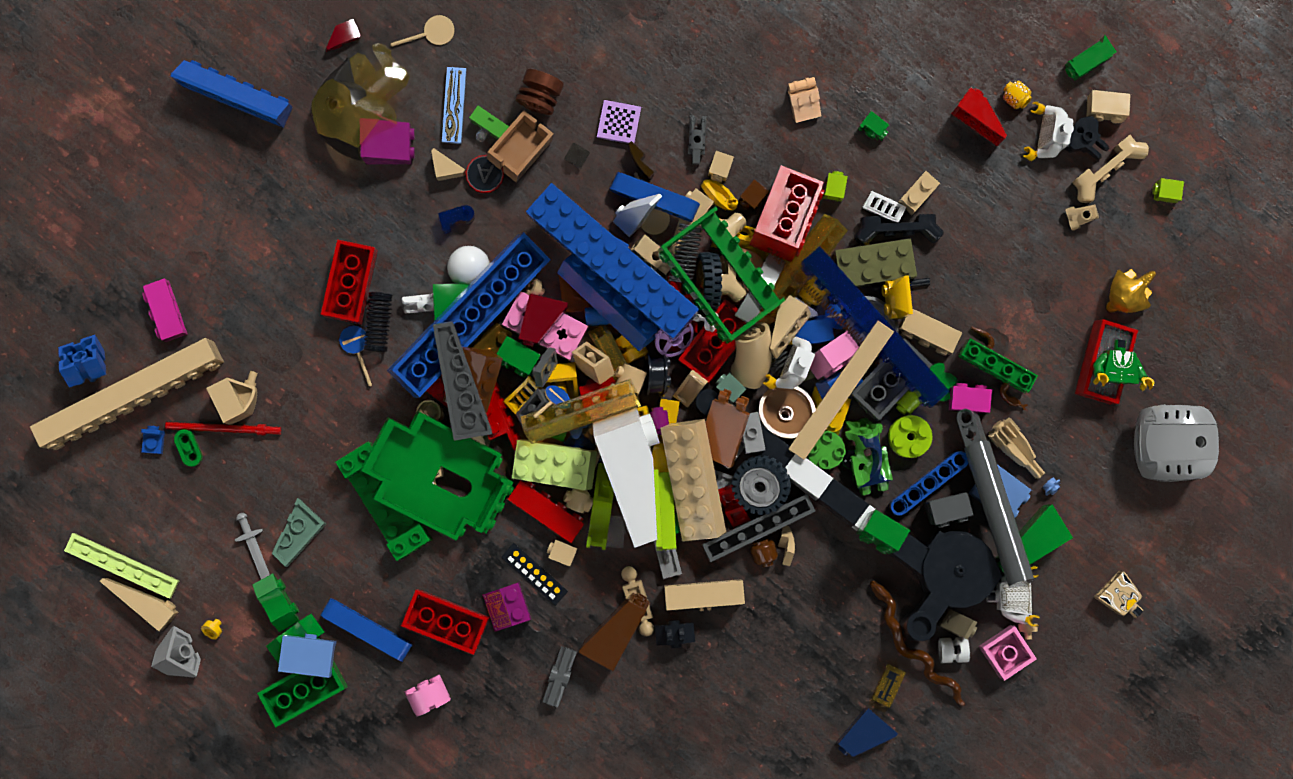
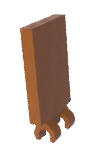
M724 389L723 391L720 390L718 400L714 399L712 401L706 420V428L712 460L731 468L734 465L750 413L745 411L749 398L744 396L738 397L734 406L728 403L732 391Z

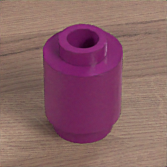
M663 407L652 408V412L649 413L657 434L662 435L661 427L669 424L668 412L663 410Z

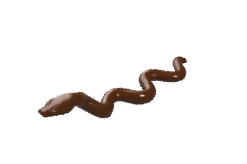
M871 581L870 586L876 597L887 604L884 619L892 632L897 651L906 658L922 661L925 665V677L932 683L950 687L953 690L955 702L960 706H965L961 698L960 685L952 678L937 675L933 671L934 660L928 653L907 647L903 639L901 626L894 617L896 611L895 600L883 586L875 581Z

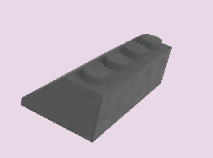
M904 338L851 395L877 422L917 382L932 364Z

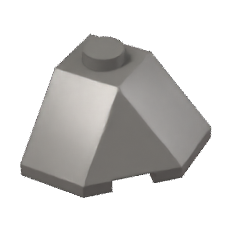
M173 626L157 647L151 667L166 675L196 677L201 658L198 652H194L190 634Z

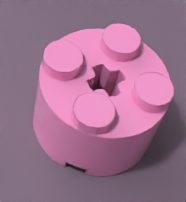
M440 674L429 679L430 682H428V679L418 683L416 688L412 687L404 691L416 717L429 712L431 709L438 708L451 700Z

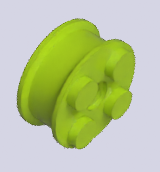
M914 415L904 416L897 419L891 425L888 432V442L892 450L899 456L905 458L918 457L929 449L932 443V430L929 424L921 417ZM909 433L913 436L912 440L907 438Z

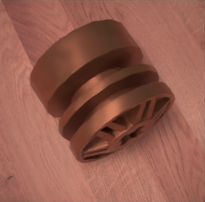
M527 69L522 82L529 88L521 87L519 89L520 94L516 96V102L530 111L553 115L554 108L551 106H556L557 102L550 96H560L564 83L545 72Z

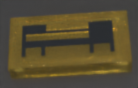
M887 664L872 700L890 708L906 672Z

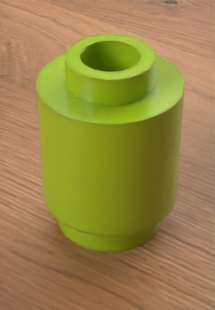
M912 387L896 402L898 405L896 409L903 415H910L922 403L924 396L915 387Z

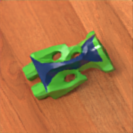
M862 418L858 421H845L848 430L845 432L848 440H854L856 445L855 455L851 456L852 482L858 488L861 495L870 494V486L875 484L878 491L888 490L889 481H892L893 478L888 462L887 449L885 446H880L882 424L872 423L867 418ZM865 449L871 450L870 456L864 455ZM863 463L864 468L859 470V464Z

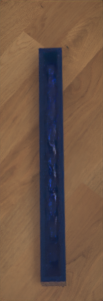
M820 246L800 263L803 266L801 268L808 277L810 275L813 277L816 287L828 294L827 299L834 306L838 305L841 309V315L846 320L850 319L854 323L853 328L860 335L863 333L866 337L877 321H880L894 331L880 351L879 357L883 362H889L893 367L892 372L898 378L902 377L905 380L907 389L919 396L917 399L924 407H933L950 392Z

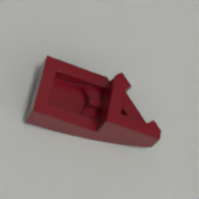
M353 19L335 26L325 49L326 52L341 48L342 44L360 39L361 35Z

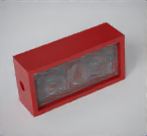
M1104 319L1094 321L1075 391L1076 395L1110 405L1119 404L1124 384L1107 382L1102 387V383L1099 382L1095 385L1093 383V380L1096 378L1093 364L1103 351L1114 350V340H1126V351L1133 352L1138 330Z

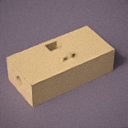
M741 579L664 586L666 610L700 608V611H704L703 607L711 610V607L745 604L743 580Z

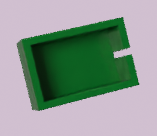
M875 509L866 515L856 534L860 536L859 539L866 544H875L877 546L875 549L886 555V553L890 554L899 551L910 530Z

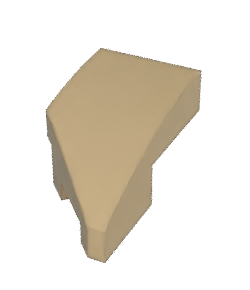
M789 526L782 527L781 538L778 547L785 548L782 565L786 566L791 565L795 552L794 537Z

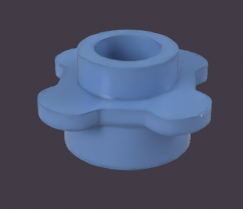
M1053 477L1043 486L1046 496L1049 494L1053 495L1060 489V480H1056Z

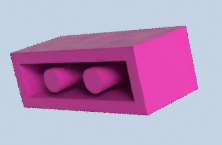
M164 278L143 286L144 292H142L145 302L149 303L151 310H148L151 320H155L157 326L155 333L158 339L161 338L162 341L168 342L188 335L170 282Z

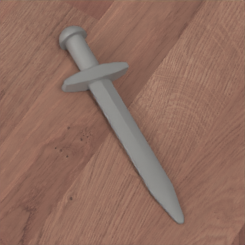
M239 513L236 520H239L244 534L236 538L235 541L246 540L260 578L263 579L270 574L255 538V535L262 532L263 529L251 531L246 519L247 514Z

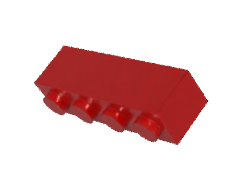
M520 480L508 500L572 543L585 525L582 522L584 518L575 512L572 515L566 511L568 507L559 501L557 504L550 500L552 496L543 490L541 493L534 489L536 485L530 481L523 482Z

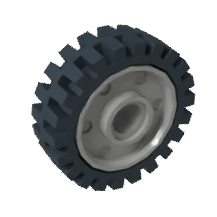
M758 455L755 458L751 457L745 460L733 476L732 492L735 493V500L738 499V504L740 506L743 505V509L746 511L748 509L751 510L750 513L753 514L758 512V515H763L764 513L767 515L772 511H777L785 503L791 490L790 475H787V469L782 467L783 464L780 461L777 463L775 458L769 459V456L761 457V455ZM757 482H762L765 488H760Z

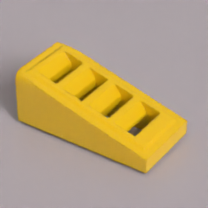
M531 376L503 401L515 415L530 398L523 389L525 388L530 395L534 393L527 384L530 383L535 390L537 388L541 389V387L536 386ZM519 393H521V394L523 395V397L526 399V401H524V400L521 398V396L519 395ZM515 397L520 401V403L522 404L521 406L514 399Z

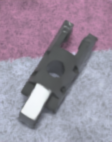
M690 115L688 154H692V165H700V155H705L707 116H702L701 130H694L695 116ZM699 138L700 142L696 143L694 139Z

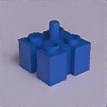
M95 334L80 339V343L74 344L72 342L58 347L61 360L59 361V372L69 387L84 383L86 378L90 382H95L97 378L106 375L105 351Z

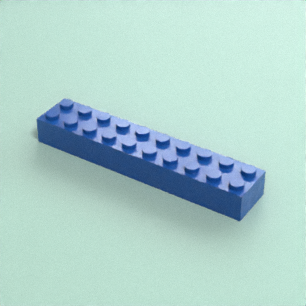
M553 183L544 190L526 211L528 217L671 340L675 341L699 313V308Z
M524 232L518 234L387 371L414 398L421 397L442 374L433 324L453 321L462 347H468L540 272L550 259Z

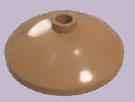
M798 386L794 389L777 387L768 389L762 396L758 407L762 425L775 436L782 439H795L816 410L810 395ZM782 414H786L788 418H783Z

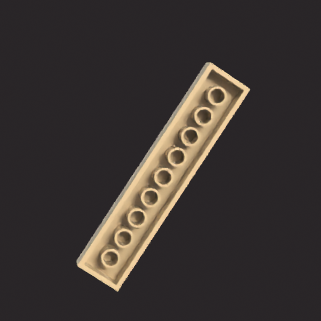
M204 338L30 426L31 431L40 448L58 450L65 446V442L78 440L82 437L81 434L87 431L89 433L99 429L100 424L104 422L109 424L117 419L116 416L122 413L127 415L134 411V407L138 405L145 406L151 402L150 399L156 396L158 398L163 397L169 393L168 390L174 387L178 389L186 385L185 381L191 378L196 380L203 376V372L218 369L224 361L214 341Z

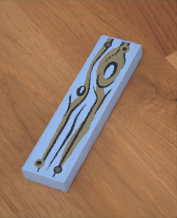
M447 67L442 143H462L466 68Z

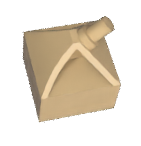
M250 371L248 379L244 383L225 378L206 388L223 423L233 425L253 414L257 400L255 380L258 373Z

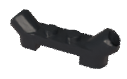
M919 214L916 217V222L881 224V216L860 218L861 228L855 233V240L860 245L866 246L878 234H884V237H893L895 233H903V236H913L914 233H921L931 243H936L943 236L944 230L936 224L935 214Z

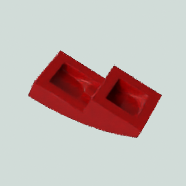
M730 484L718 489L720 501L725 508V514L731 525L736 527L751 521L748 511L743 509L744 506L738 504L739 500H735V493L732 492L733 485Z

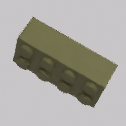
M911 239L835 250L833 253L839 291L883 284L886 281H893L908 275L909 280L917 277Z

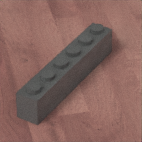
M804 494L782 505L775 512L772 511L767 515L765 513L701 545L709 561L712 562L815 512V509L808 495Z

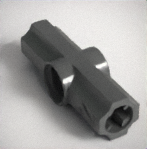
M561 646L556 664L553 665L548 679L549 684L543 699L544 703L555 707L559 706L563 691L567 687L572 672L571 668L577 651Z

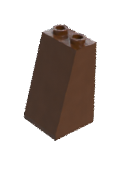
M632 593L585 639L579 653L614 671L650 603L647 597L640 593Z

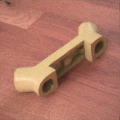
M1131 135L1113 148L1118 155L1093 174L1090 169H1087L1072 182L1078 189L1077 200L1082 203L1093 202L1095 200L1096 182L1100 180L1102 183L1110 176L1108 173L1113 168L1117 170L1124 165L1123 160L1125 158L1144 160L1149 150L1147 143L1136 142Z
M740 213L732 214L727 220L720 219L721 222L725 220L729 226L726 229L732 237L736 236L746 226V219ZM724 257V274H721L722 295H728L734 302H739L747 294V289L736 279V272Z

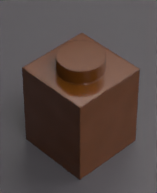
M754 179L739 197L740 205L747 211L751 209L754 212L768 195L769 191Z

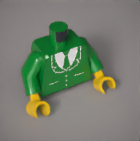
M1114 340V350L1103 351L1093 364L1096 377L1093 383L1095 385L1099 382L1102 383V387L1107 382L1130 385L1139 384L1140 382V389L1142 391L1145 390L1146 385L1150 390L1154 386L1153 379L1147 376L1137 354L1126 351V340Z

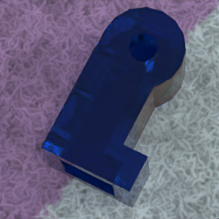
M468 205L438 213L444 234L452 232V226L461 223L470 224L475 219L474 210Z

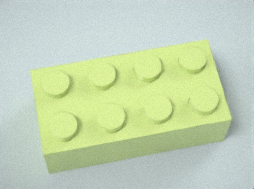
M525 439L517 440L512 478L573 489L591 490L597 451Z

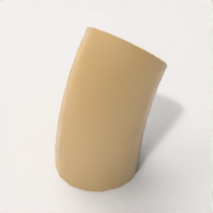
M756 322L734 339L736 357L731 366L732 376L743 386L751 389H757L763 385L766 375L769 373L773 355L770 350L772 335L768 324Z

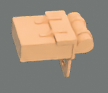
M805 78L804 80L788 83V94L795 122L821 117L820 97L815 78Z

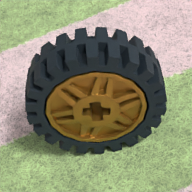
M699 252L696 259L695 286L710 307L718 309L721 302L720 296H722L720 257L717 252Z

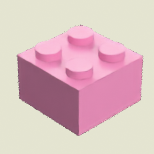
M848 331L815 353L810 370L817 380L823 376L828 378L847 365L859 348L853 337H850L851 334H848Z
M1012 625L979 646L998 677L1004 681L1036 660V657L1017 628Z

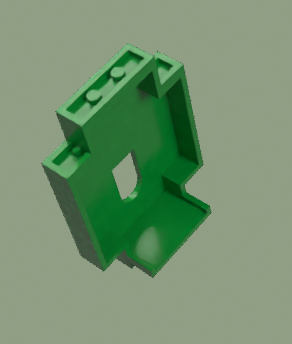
M418 410L409 427L387 417L360 468L362 472L380 480L372 496L374 500L456 541L458 537H462L465 533V524L472 526L480 533H487L488 530L491 531L496 522L494 520L496 514L501 513L505 503L503 501L506 495L510 496L514 488L511 479L494 471L495 468H499L502 462V454L473 438L454 441L451 427ZM441 466L470 481L471 491L468 495L460 497L432 483Z

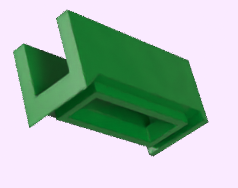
M1104 35L1099 42L1068 61L1065 65V71L1070 78L1076 81L1111 58L1117 51L1106 35Z

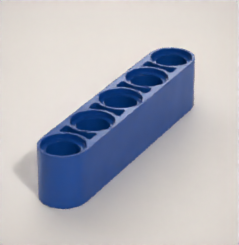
M620 172L616 173L609 189L613 193L633 201L660 194L662 198L654 209L689 222H693L700 206L695 200Z
M958 451L952 453L892 499L888 505L889 512L895 516L905 514L968 465L965 452ZM956 455H960L963 459V463L960 466L954 462ZM942 466L948 470L946 477H942L939 474V469ZM927 478L933 482L930 489L924 486V480ZM911 490H915L918 494L915 501L909 498ZM897 501L903 506L899 513L893 508L894 503Z
M332 598L329 599L321 613V616L399 661L403 662L412 646V643Z

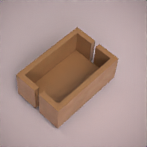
M525 110L487 152V160L499 169L503 167V172L516 183L549 146L554 135L541 123L538 125L536 132L537 120Z

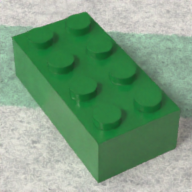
M333 660L332 674L329 678L292 673L257 694L276 728L346 689L348 686Z

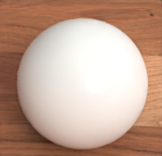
M463 246L451 254L447 270L455 284L469 285L490 262L487 255L481 249L474 246Z

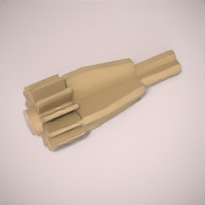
M1007 418L994 424L992 427L993 431L988 433V437L1018 465L1026 467L1035 479H1039L1044 475L1045 472L1034 460L1036 455L1030 444L1020 432V428L1011 418Z

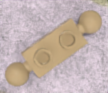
M631 566L625 567L622 570L621 576L628 582V584L623 585L626 599L632 593H640L646 596L642 580L635 581L637 576L636 570ZM648 605L639 625L640 634L646 637L654 632V625L648 621V619L653 618L650 605Z

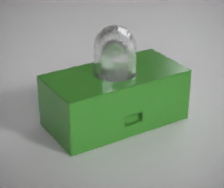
M477 106L469 117L470 121L480 128L476 133V140L478 142H484L489 135L498 140L509 128L508 125L480 106Z

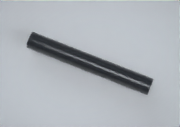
M930 278L909 280L910 288L930 285ZM885 283L872 285L873 292L882 291V285H885Z

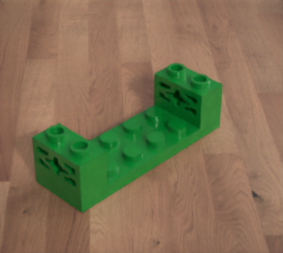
M368 441L335 463L343 476L352 483L388 542L386 545L395 560L401 561L433 539L422 523L373 499L372 496L380 480L362 472L360 469L373 446V443Z

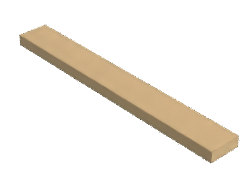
M880 321L876 322L790 445L789 450L802 459H806L894 333L893 330Z

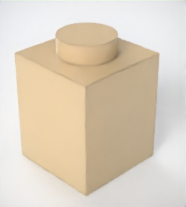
M719 151L715 152L708 173L711 180L720 183L722 181L726 182L734 159L733 156Z
M555 540L554 543H550L547 553L550 554V559L571 566L578 548Z

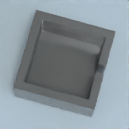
M967 492L924 502L929 525H935L936 528L950 525L949 521L953 520L954 523L969 520L968 516L973 515Z

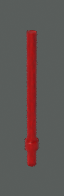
M180 422L165 423L166 430L185 429L189 431L254 433L257 436H266V434L281 435L282 432L281 427L266 426V424L247 426Z

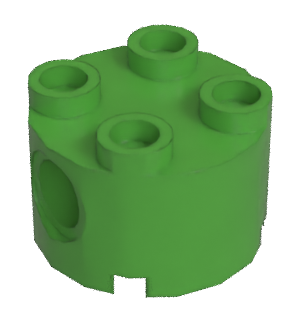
M824 431L806 458L820 469L829 470L838 466L843 460L846 453L845 445L836 433Z

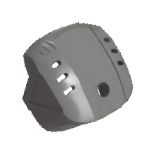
M1164 404L1142 409L1137 417L1134 431L1135 458L1142 477L1161 482L1202 479L1209 476L1218 462L1219 455L1218 428L1212 413L1205 407ZM1167 465L1169 467V472L1166 471ZM1178 465H1179V469H1180V473H1179V474L1177 473V466H1178ZM1188 465H1190V474L1188 473Z

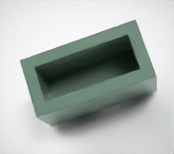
M730 373L727 376L723 374L715 383L717 385L715 391L718 394L720 390L723 391L724 389L732 391L729 402L732 404L746 390Z

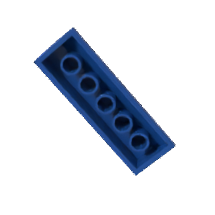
M184 60L170 75L182 87L284 128L293 108L288 103L289 100L284 97L278 96V98H275L267 90L261 89L258 91L253 89L254 86L250 83L243 81V84L236 82L237 79L228 74L225 77L219 75V71L208 67V70L202 68V64L194 60L190 62Z
M573 254L563 261L557 273L639 352L656 338L655 334L660 329Z

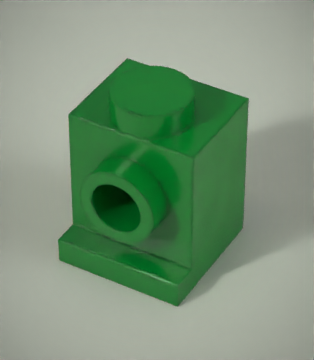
M871 111L860 124L858 130L861 132L864 129V133L869 138L882 141L888 134L886 129L889 124Z

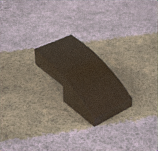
M631 141L629 143V150L632 159L639 171L649 181L654 176V171L642 161L645 158V153Z

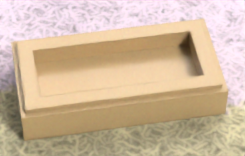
M692 370L673 397L686 407H689L708 381Z

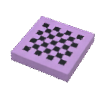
M604 100L597 138L629 144L631 141L635 143L641 107Z

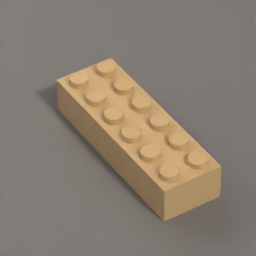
M705 419L670 423L661 427L682 541L720 537L726 533Z

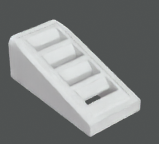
M871 191L863 209L881 216L882 219L890 223H898L906 207ZM873 199H878L875 206L871 207ZM882 201L884 202V205L882 209L879 211L877 210V208ZM889 205L891 206L888 214H886L884 212L887 206ZM894 209H897L895 217H892Z

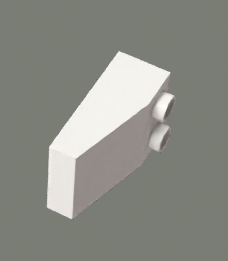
M633 407L594 421L593 433L635 548L657 540L654 467L650 446L660 442L650 413L640 417L637 407Z

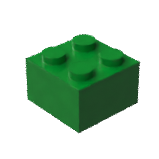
M506 336L497 352V355L503 358L501 366L507 369L510 367L514 368V372L524 379L527 376L532 378L533 368L537 366L541 358L540 354Z

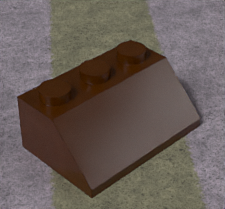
M462 347L485 412L487 413L503 358L492 350ZM445 394L443 401L447 403Z

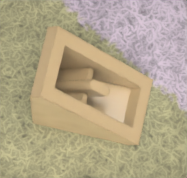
M432 149L435 174L438 181L466 175L464 168L436 149Z

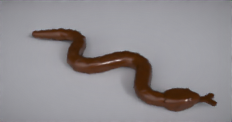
M972 326L971 330L985 337L988 340L986 347L993 350L995 343L991 334ZM1003 382L1000 387L1001 397L1009 405L1021 406L1023 410H1026L1025 407L1028 404L1023 405L1016 397L1008 396L1006 391L1010 385Z

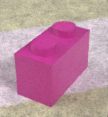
M956 383V386L950 388L949 410L960 411L962 409H969L975 413H990L992 390L987 389L985 385H975V388H970L968 384Z

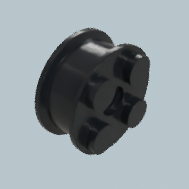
M665 354L661 357L645 355L643 371L647 373L643 382L645 396H648L649 393H656L664 397L668 387L671 385V377L668 376L670 357H666Z

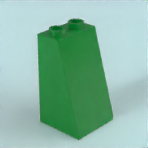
M1053 504L1041 506L1019 531L1030 564L1073 538ZM997 555V565L1000 571L1003 573L1004 571L999 556Z

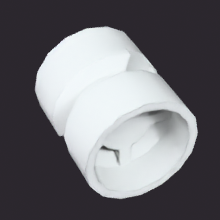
M956 637L955 640L939 638L938 653L940 663H952L953 660H956L958 663L969 662L970 648L968 640L961 637ZM954 646L957 648V654H955Z

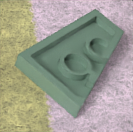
M297 498L292 514L287 519L286 527L281 532L272 552L285 567H288L326 525L299 498Z

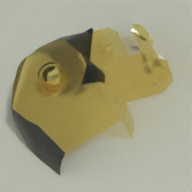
M380 43L372 45L373 51L382 66L380 70L376 72L364 54L357 53L351 58L347 57L320 86L311 105L313 120L322 140L338 153L362 161V159L360 158L358 147L380 118L397 124L396 113L387 101L405 88L410 78L406 68L399 66L394 60L391 50Z

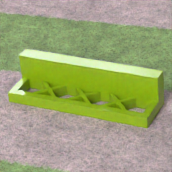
M657 469L654 470L657 527L656 548L657 551L676 550L674 496L669 472H659Z

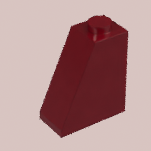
M530 293L518 338L522 341V344L533 347L534 344L539 345L568 309V303Z

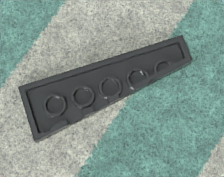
M453 321L433 324L454 441L492 434L488 417Z

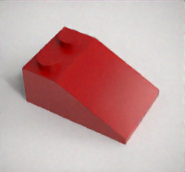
M970 87L951 114L998 146L1006 138L1007 134L987 98L983 96V92L977 88L973 89Z

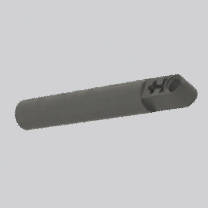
M962 409L957 414V422L966 446L964 448L1008 587L1014 588L1026 585L1035 579L990 441L986 439L978 414L969 409ZM970 414L971 420L970 422L966 423L965 418L967 415Z

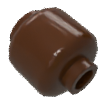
M767 537L754 541L750 548L754 563L762 565V567L773 565V561L778 557L774 541L769 540Z

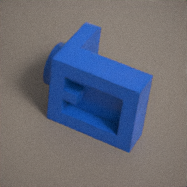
M147 426V429H141V433H143L142 452L163 454L165 431L159 430V426Z

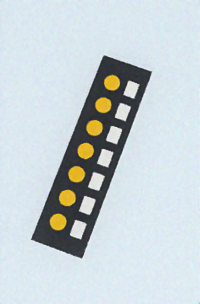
M515 543L501 556L555 606L568 592Z

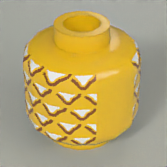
M1021 81L1009 82L1003 89L1005 92L1003 99L1014 109H1023L1032 99L1031 90Z

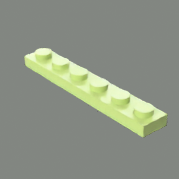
M72 533L64 550L169 599L172 598L179 583V580L76 533Z

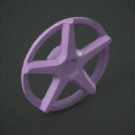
M690 323L675 341L659 330L655 334L657 351L661 355L665 354L666 357H673L684 352L694 336L692 324ZM691 331L690 339L684 345L682 342L683 335ZM660 339L667 340L663 350L659 346ZM671 346H678L681 349L676 353L667 354Z

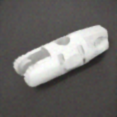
M433 294L401 298L402 304L407 305L403 308L405 314L434 311Z

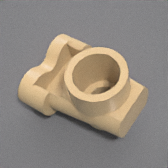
M1096 205L1080 208L1073 206L1066 209L1072 231L1081 228V225L1099 218ZM1085 211L1090 212L1089 218L1084 217Z

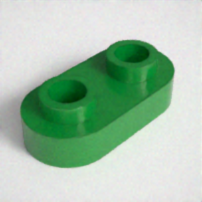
M185 429L178 431L175 434L174 442L182 461L187 466L194 467L202 462L203 455L194 434ZM184 436H187L189 439L187 443L183 442ZM194 453L196 455V459L192 461L190 459V456Z

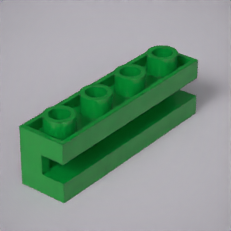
M971 338L966 340L957 356L1024 394L1030 392L1038 377L1033 372Z

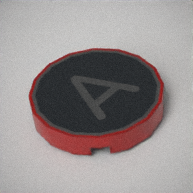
M487 155L478 156L467 167V181L476 192L483 194L492 193L503 182V167L501 169L497 168L487 160Z

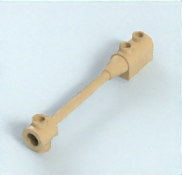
M625 363L623 367H617L615 377H618L616 384H611L607 392L608 395H611L607 417L622 412L625 406L633 408L647 375L645 371ZM597 445L594 450L597 451L595 468L601 456ZM572 488V491H566L563 499L564 502H567L566 507L580 513L584 511L589 512L593 504V498L590 497L587 490Z

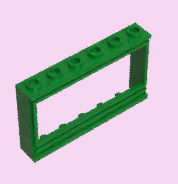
M715 206L663 244L657 251L662 262L667 263L671 268L670 272L673 277L681 281L685 293L692 296L694 305L704 312L708 324L716 328L720 340L728 344L786 300L784 297L779 300L773 292L775 286L772 283L767 284L761 276L764 273L760 267L755 268L750 261L752 258L751 254L748 251L744 253L738 245L740 239L737 236L732 237L726 229L729 226L725 220L721 222L715 214L718 210ZM699 225H701L764 310L732 335L668 250L670 246Z

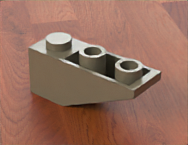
M948 608L937 624L952 634L967 640L969 637L972 638L977 630L975 626L977 624L976 621Z

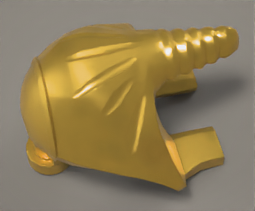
M1120 269L1117 270L1110 289V302L1106 304L1107 311L1113 313L1118 310L1125 313H1133L1150 308L1151 304L1148 301V297L1152 292L1147 286L1155 277L1156 272L1150 271L1135 279L1137 275L1132 269L1127 273H1123Z

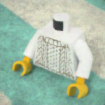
M1033 102L1032 104L1038 105L1036 111L1031 110V112L1038 115L1045 113V115H1043L1038 151L1025 147L1024 150L1029 152V154L1023 155V157L1029 161H1033L1037 156L1038 158L1056 157L1062 149L1070 144L1071 133L1074 130L1073 119L1068 118V114L1060 107L1048 105L1045 107L1041 103Z
M794 336L788 344L793 346L780 378L775 379L770 374H767L766 378L769 381L763 382V384L769 389H774L775 387L794 389L806 379L815 356L811 352L812 346L809 341Z
M1004 575L1001 578V582H998L996 585V591H992L986 597V601L997 602V610H1001L1002 615L1015 623L1038 627L1039 625L1033 624V619L1040 617L1032 615L1031 583L1009 588Z

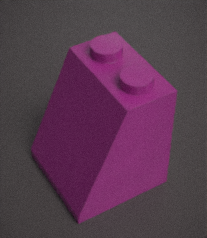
M361 119V158L366 164H412V159H415V148L412 147V140H415V129L412 128L410 123Z

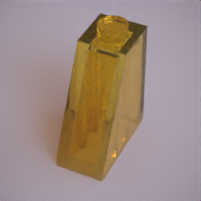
M599 325L587 332L594 346L610 358L614 373L618 366L623 367L624 363L627 364L606 325ZM615 374L612 376L614 380L618 379V377H615Z

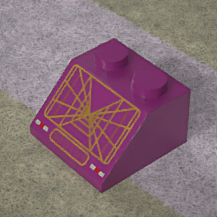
M520 582L483 594L495 631L532 619Z

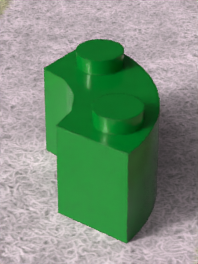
M272 573L252 584L257 599L265 609L270 622L279 632L300 621L297 615L299 609L295 602L291 603L284 590L286 586L281 578L277 579Z
M310 614L275 638L266 647L279 664L284 635L305 637V634L317 635L316 639H319L324 630L314 616Z

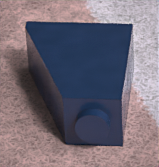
M865 707L836 742L840 745L838 749L844 755L850 754L854 757L896 737L898 733L868 707Z

